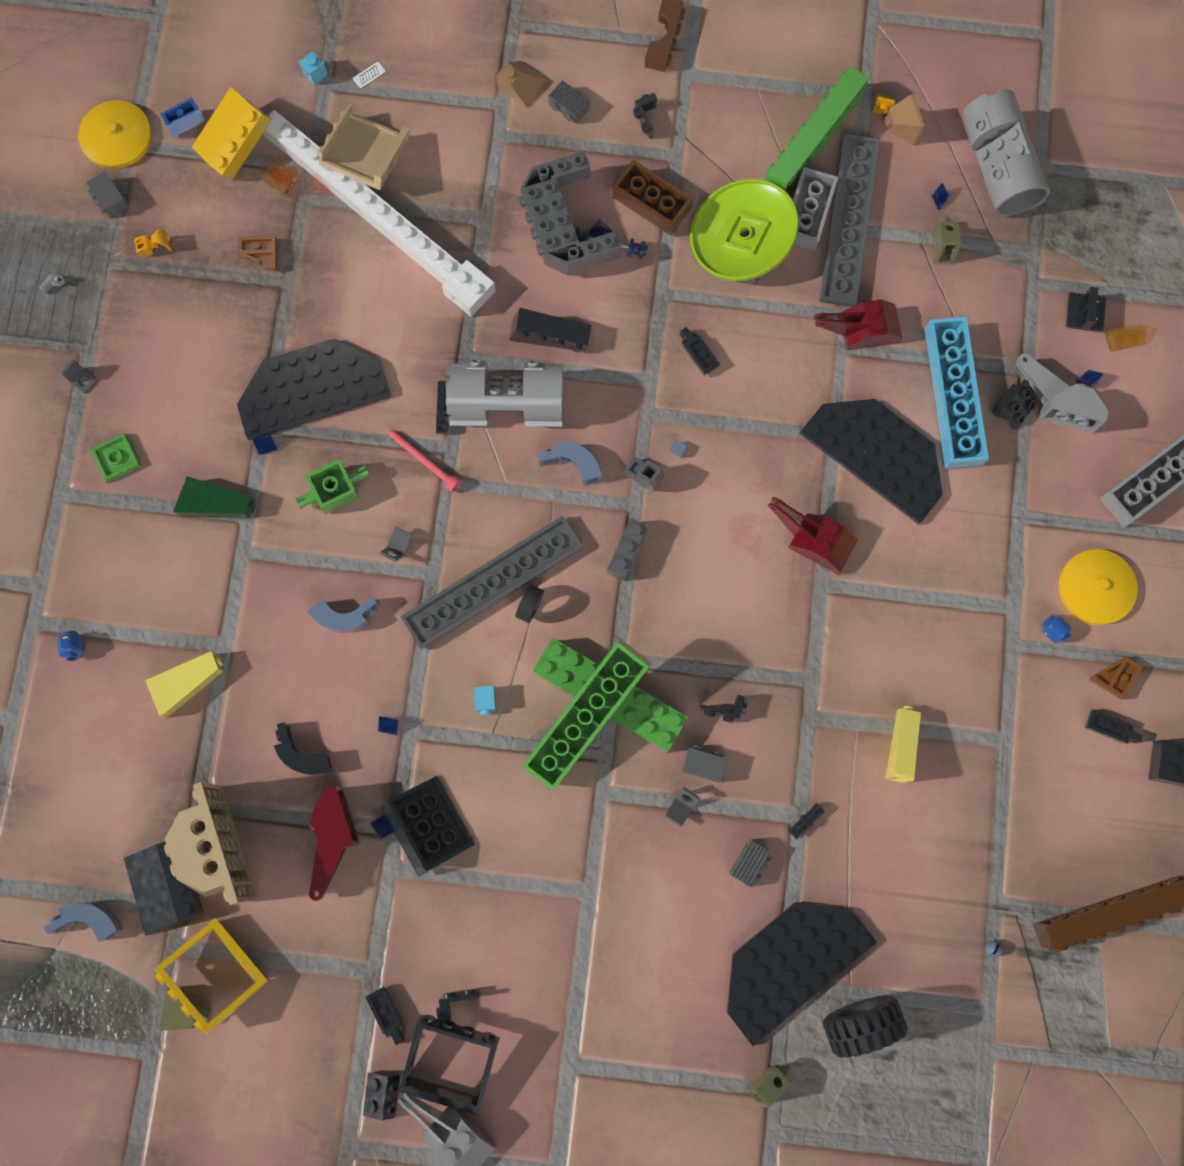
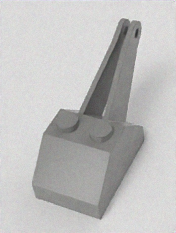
M1023 353L1017 358V367L1026 380L1029 381L1030 386L1043 404L1040 408L1038 419L1089 433L1095 432L1107 421L1109 411L1093 388H1089L1085 384L1069 386L1027 353Z
M407 1092L403 1094L406 1100L403 1098L398 1100L399 1104L426 1129L422 1134L433 1154L445 1166H480L496 1149V1145L461 1110L447 1106L442 1112ZM417 1110H419L420 1112H422L423 1114H425L426 1116H428L429 1118H431L432 1120H434V1122L431 1124V1123H430L423 1115H421Z

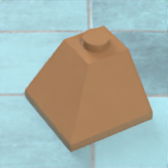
M520 60L507 63L497 75L498 88L525 107L548 82L547 79Z
M915 94L909 95L889 108L885 117V125L889 127L890 133L911 145L917 144L925 127Z

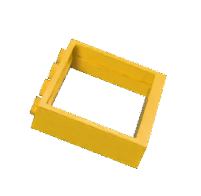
M216 918L154 968L157 973L154 977L161 985L165 983L170 990L167 993L174 1001L178 999L183 1004L180 1009L187 1017L192 1015L196 1020L194 1026L200 1033L205 1031L207 1035L266 985L268 981ZM213 931L256 983L212 1021L207 1023L165 972V969Z

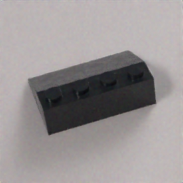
M437 776L386 801L380 807L418 877L475 845Z
M165 841L123 858L145 936L204 915L198 892L181 883L172 875L170 869L172 862L165 853Z

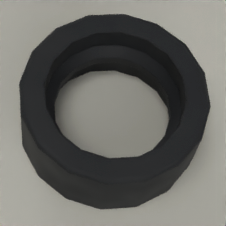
M530 584L519 603L515 617L530 623L541 603L544 590Z

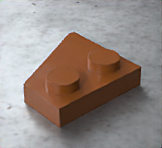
M275 235L238 237V254L241 258L272 271H277Z
M1125 656L1094 674L1088 680L1123 700L1141 671L1142 666Z

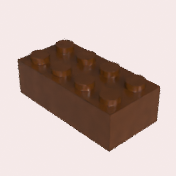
M634 159L612 187V197L670 236H672L692 209V197Z

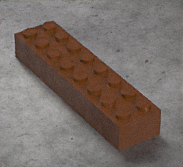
M1178 875L1033 923L1040 946L1049 949V951L1056 950V952L1067 950L1068 945L1075 944V946L1086 944V939L1092 937L1094 939L1104 938L1106 933L1113 931V933L1122 932L1125 930V926L1132 925V927L1143 925V920L1161 919L1163 918L1162 914L1167 912L1170 914L1179 913L1182 911L1181 908L1184 907V875Z

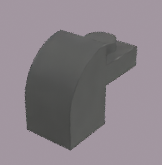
M636 457L633 458L624 470L627 476L640 483L642 488L653 491L664 477L662 468L649 460L644 463Z

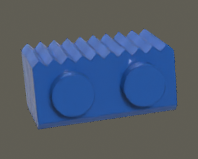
M191 97L160 114L173 138L205 122L202 113Z

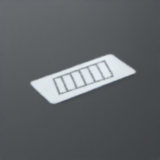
M376 62L355 76L353 80L359 88H362L386 71L379 62Z

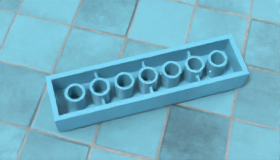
M967 317L929 320L924 329L945 469L983 466L989 460Z

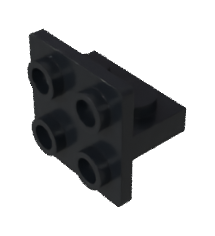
M1090 287L1085 294L1069 293L1066 317L1067 328L1102 332L1104 330L1106 297L1098 295V287Z
M1024 379L1020 385L1012 384L991 410L993 416L1008 420L1013 430H1017L1023 424L1025 418L1037 405L1029 381Z

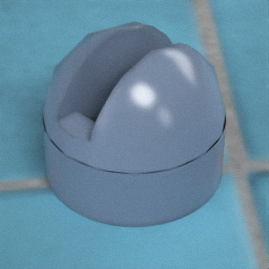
M989 941L985 945V952L988 956L997 958L1002 954L1003 948L999 942ZM996 945H998L995 955L992 954L996 948Z

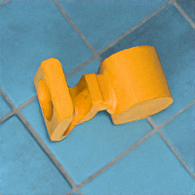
M157 229L151 235V239L147 235L134 239L136 252L140 257L153 255V248H159V244L165 246L168 251H172L169 235L163 229Z

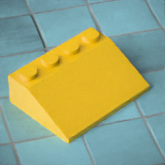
M230 87L192 148L218 173L233 180L272 119L234 88Z

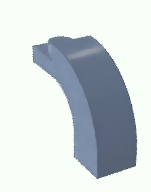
M555 442L554 450L546 449L537 454L540 467L557 462L573 464L580 472L583 486L602 481L601 471L596 459L587 449L578 444Z
M371 596L353 612L342 614L333 611L321 599L307 612L316 622L330 631L350 633L366 627L369 622L365 617L372 616L378 610L379 604Z
M78 903L64 906L58 909L61 915L50 919V924L44 927L47 934H54L76 921H81L91 927L98 942L106 941L123 930L120 922L110 910L94 903Z

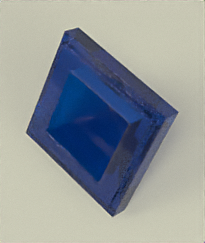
M943 183L931 194L939 210L949 197Z
M600 219L590 228V235L594 238L613 232Z
M1088 370L1076 380V383L1085 384L1093 388L1102 378L1103 374Z
M271 433L252 439L259 455L277 450Z
M379 716L378 732L397 736L399 720L393 717Z
M385 815L370 823L381 840L393 833Z

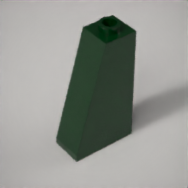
M187 476L173 512L180 517L249 519L256 509V501L251 496Z

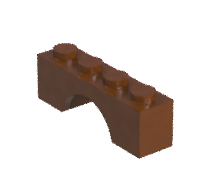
M662 0L658 22L665 27L667 34L660 40L649 43L645 57V68L665 72L667 65H671L673 56L670 55L671 50L675 51L677 44L675 36L680 34L681 24L679 23L685 17L684 1Z

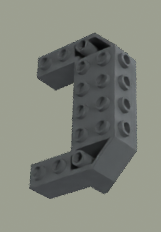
M585 151L532 167L521 187V196L519 197L520 205L522 208L524 207L526 212L524 214L527 224L530 223L532 228L530 229L533 240L536 239V248L539 256H542L546 266L568 276L585 275L586 268L620 258L621 248L615 232L579 243L559 187L590 178V165Z

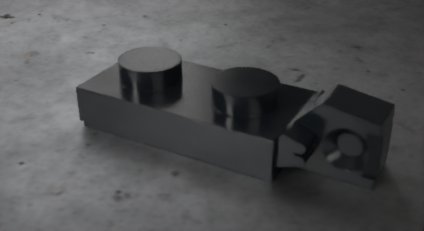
M687 327L680 330L683 348L704 376L720 366V363L700 335L696 333L692 335Z
M445 381L438 382L436 434L447 435L449 423L444 418V416L448 417L447 406L445 405Z
M1093 709L1090 711L1085 725L1086 729L1121 743L1128 744L1129 741L1136 744L1138 742L1141 743L1143 735L1133 731L1134 727L1130 726L1131 724Z
M385 986L367 995L366 1000L382 1033L387 1038L391 1036L395 1045L405 1041L401 1030L404 1029L403 1023Z

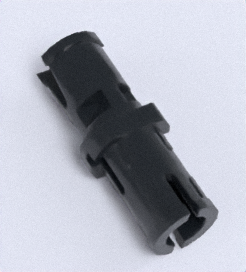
M815 803L805 815L802 814L800 816V820L788 832L795 839H798L808 828H812L813 823L825 811L823 808H820L819 804Z

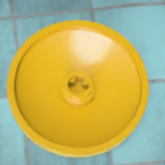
M111 100L98 104L84 116L79 126L78 139L83 152L93 163L103 168L121 169L135 164L147 153L152 141V127L144 112L136 105L127 101Z
M1091 549L1077 554L1066 563L1059 578V592L1065 607L1077 619L1088 624L1107 625L1122 619L1131 611L1137 599L1138 585L1132 568L1123 558L1107 550Z

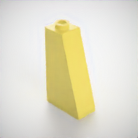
M210 651L145 680L159 716L169 717L223 672L221 666L224 664L219 654L217 655Z
M904 706V708L897 710L885 779L901 783L914 781L921 712L915 711L916 708Z

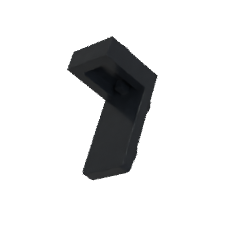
M655 93L645 94L640 99L635 100L633 109L635 118L640 120L641 129L644 134H647L649 139L653 138L654 129L646 112L657 107Z
M737 695L732 713L702 705L700 710L704 711L706 716L715 717V715L723 717V721L734 723V721L740 719L741 713H745L747 703L744 702V696Z
M475 989L464 990V994L456 995L455 992L444 993L443 997L439 999V1007L436 1008L437 1019L452 1021L449 1002L480 998L481 992H476Z

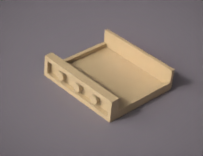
M349 103L346 110H342L340 120L334 123L332 133H328L324 146H320L318 150L319 165L381 190L408 143L410 128L403 126L400 132L394 131L352 113V104Z

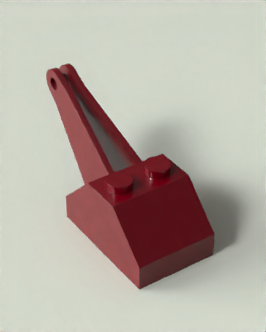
M882 299L862 302L841 313L823 312L814 315L816 327L829 330L844 337L846 350L899 343L902 340L896 305Z
M772 497L771 501L773 503H769L768 507L794 535L788 548L839 575L858 540L846 527L830 518L807 513L805 516L781 499Z
M338 786L323 791L310 815L312 820L309 821L312 833L315 832L316 836H318L309 897L313 901H319L325 896L346 848L360 845L343 788ZM315 891L319 892L318 896L315 895Z

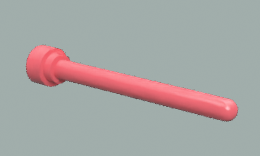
M394 430L389 431V436L445 481L444 484L451 492L457 490L462 482L458 477L449 476Z

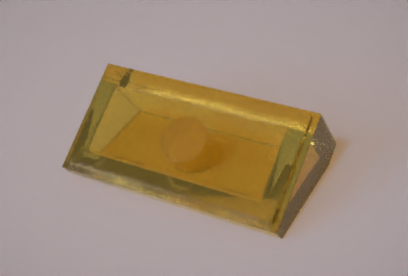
M1134 324L1105 331L1110 351L1146 344L1145 325Z

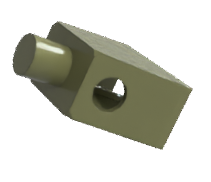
M943 217L940 219L934 234V264H953L961 246L959 224L951 222L949 217Z
M166 989L159 1030L195 1028L194 1023L196 1020L192 1015L187 1017L180 1009L183 1004L178 999L174 1001L167 993L170 989ZM182 991L202 1017L209 1021L212 1008L201 1007L203 1000L201 996Z
M784 1062L779 1068L770 1066L746 1090L759 1106L769 1108L791 1085L787 1078L794 1071L787 1062Z

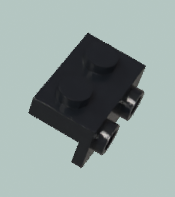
M368 1073L363 1116L377 1120L395 1118L400 1088V1075Z

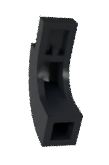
M285 722L277 724L278 730L275 732L277 740L281 741V744L274 745V748L280 760L287 767L306 775H322L333 772L328 752L302 755L293 744L289 724Z

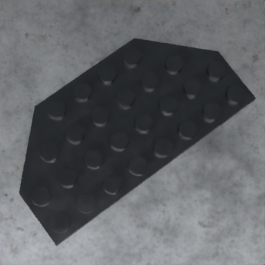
M334 338L263 360L237 403L246 438L250 441L392 396L381 361Z
M876 399L822 404L799 433L918 525L943 495L935 444Z
M793 903L732 953L727 1014L754 1047L874 946L877 941L850 909Z

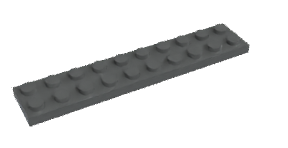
M844 133L819 302L848 307L857 305L880 139Z
M561 516L401 616V619L422 650L583 549V545L564 516Z

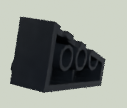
M519 308L512 320L509 341L584 352L589 344L591 325Z

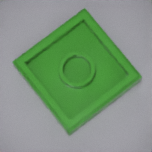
M126 433L90 449L106 483L142 467Z

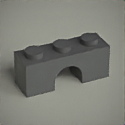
M630 518L607 568L608 575L625 581L638 548H640L647 532L648 525Z

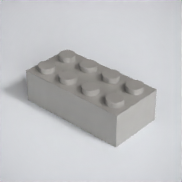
M803 167L793 199L799 219L795 246L812 251L816 250L838 177Z

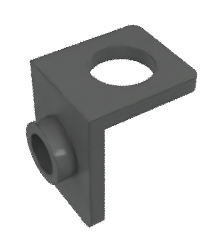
M72 360L61 371V374L84 394L97 382L75 360ZM82 377H88L89 383L86 386H80L79 380Z
M398 527L394 528L388 546L380 552V555L394 562L399 561L406 553L412 534Z
M683 787L665 817L682 827L700 797ZM683 795L690 796L693 801L685 799Z

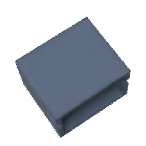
M675 440L670 453L681 458L687 446Z

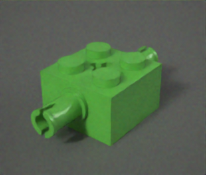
M338 459L306 474L305 477L311 487L310 492L295 499L300 509L313 502H317L321 510L326 514L358 499L359 496L354 488V483L370 475L365 465L349 473L346 471L341 460Z

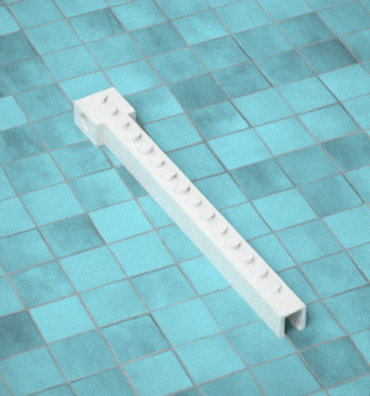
M274 110L269 115L272 121L264 131V136L441 282L444 295L470 317L496 292L495 284L490 278L468 260L461 265L364 183L319 165V156L317 154L320 147L277 111Z

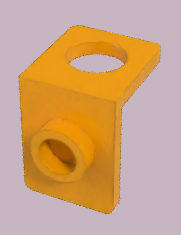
M877 93L872 112L887 115L889 108L895 104L894 97Z

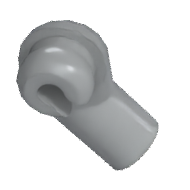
M50 274L39 286V289L47 294L52 287L64 285L66 279L62 274Z

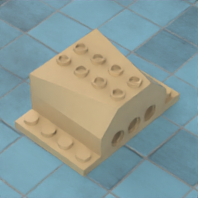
M203 782L194 784L192 795L195 802H198L199 805L178 812L165 838L166 845H164V849L172 862V865H170L172 875L178 881L204 897H209L223 891L224 899L226 902H229V905L250 903L258 900L223 786Z

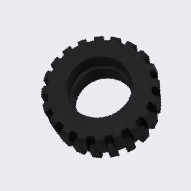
M891 995L876 996L854 1002L850 1005L848 1004L828 1014L823 1021V1027L831 1050L840 1058L857 1057L889 1047L893 1043L900 1041L901 1038H904L908 1030L899 1002Z

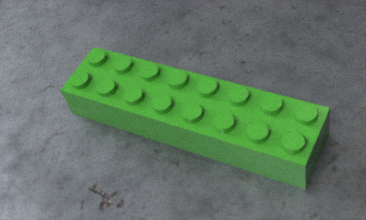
M852 66L847 72L844 71L838 80L839 83L837 85L834 84L829 90V96L827 98L823 97L820 101L818 110L812 111L808 118V123L802 124L798 130L797 137L793 136L786 151H781L776 164L772 163L770 165L765 181L776 184L788 194L800 179L803 167L808 168L861 100L869 77Z
M552 638L534 667L533 674L575 698L599 665ZM634 686L609 719L667 753L688 717Z
M622 639L617 641L522 766L554 791L652 663Z

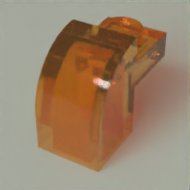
M276 161L271 163L260 177L269 186L284 195H289L298 183V180L295 179L298 173L293 169L286 171Z

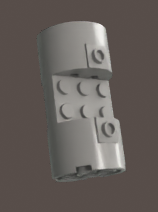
M1001 89L997 91L998 94L990 96L984 94L969 103L964 108V115L961 118L972 149L976 153L995 213L998 216H1011L1029 209L1033 210L1047 201L1046 198L1050 194V189L1016 96L1012 90Z
M479 359L471 360L468 363L448 364L447 376L449 378L446 384L447 415H450L449 425L487 426L489 410H517L524 412L525 426L562 427L563 364H544L538 360H530L524 364L523 378L521 376H512L511 378L493 376L489 378L487 362H482Z

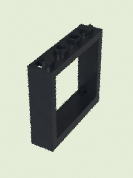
M420 1015L399 1092L403 1094L407 1092L420 1099L479 1115L500 1037L491 1032L477 1031L471 1026L463 1027L456 1025L450 1020L442 1021L432 1015ZM423 1029L490 1048L478 1096L411 1077Z

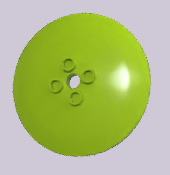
M744 179L729 183L713 192L697 210L690 230L692 252L701 267L717 278L728 281L755 279L776 268L790 253L798 234V213L790 196L774 183L760 179ZM750 231L747 237H741L743 232Z

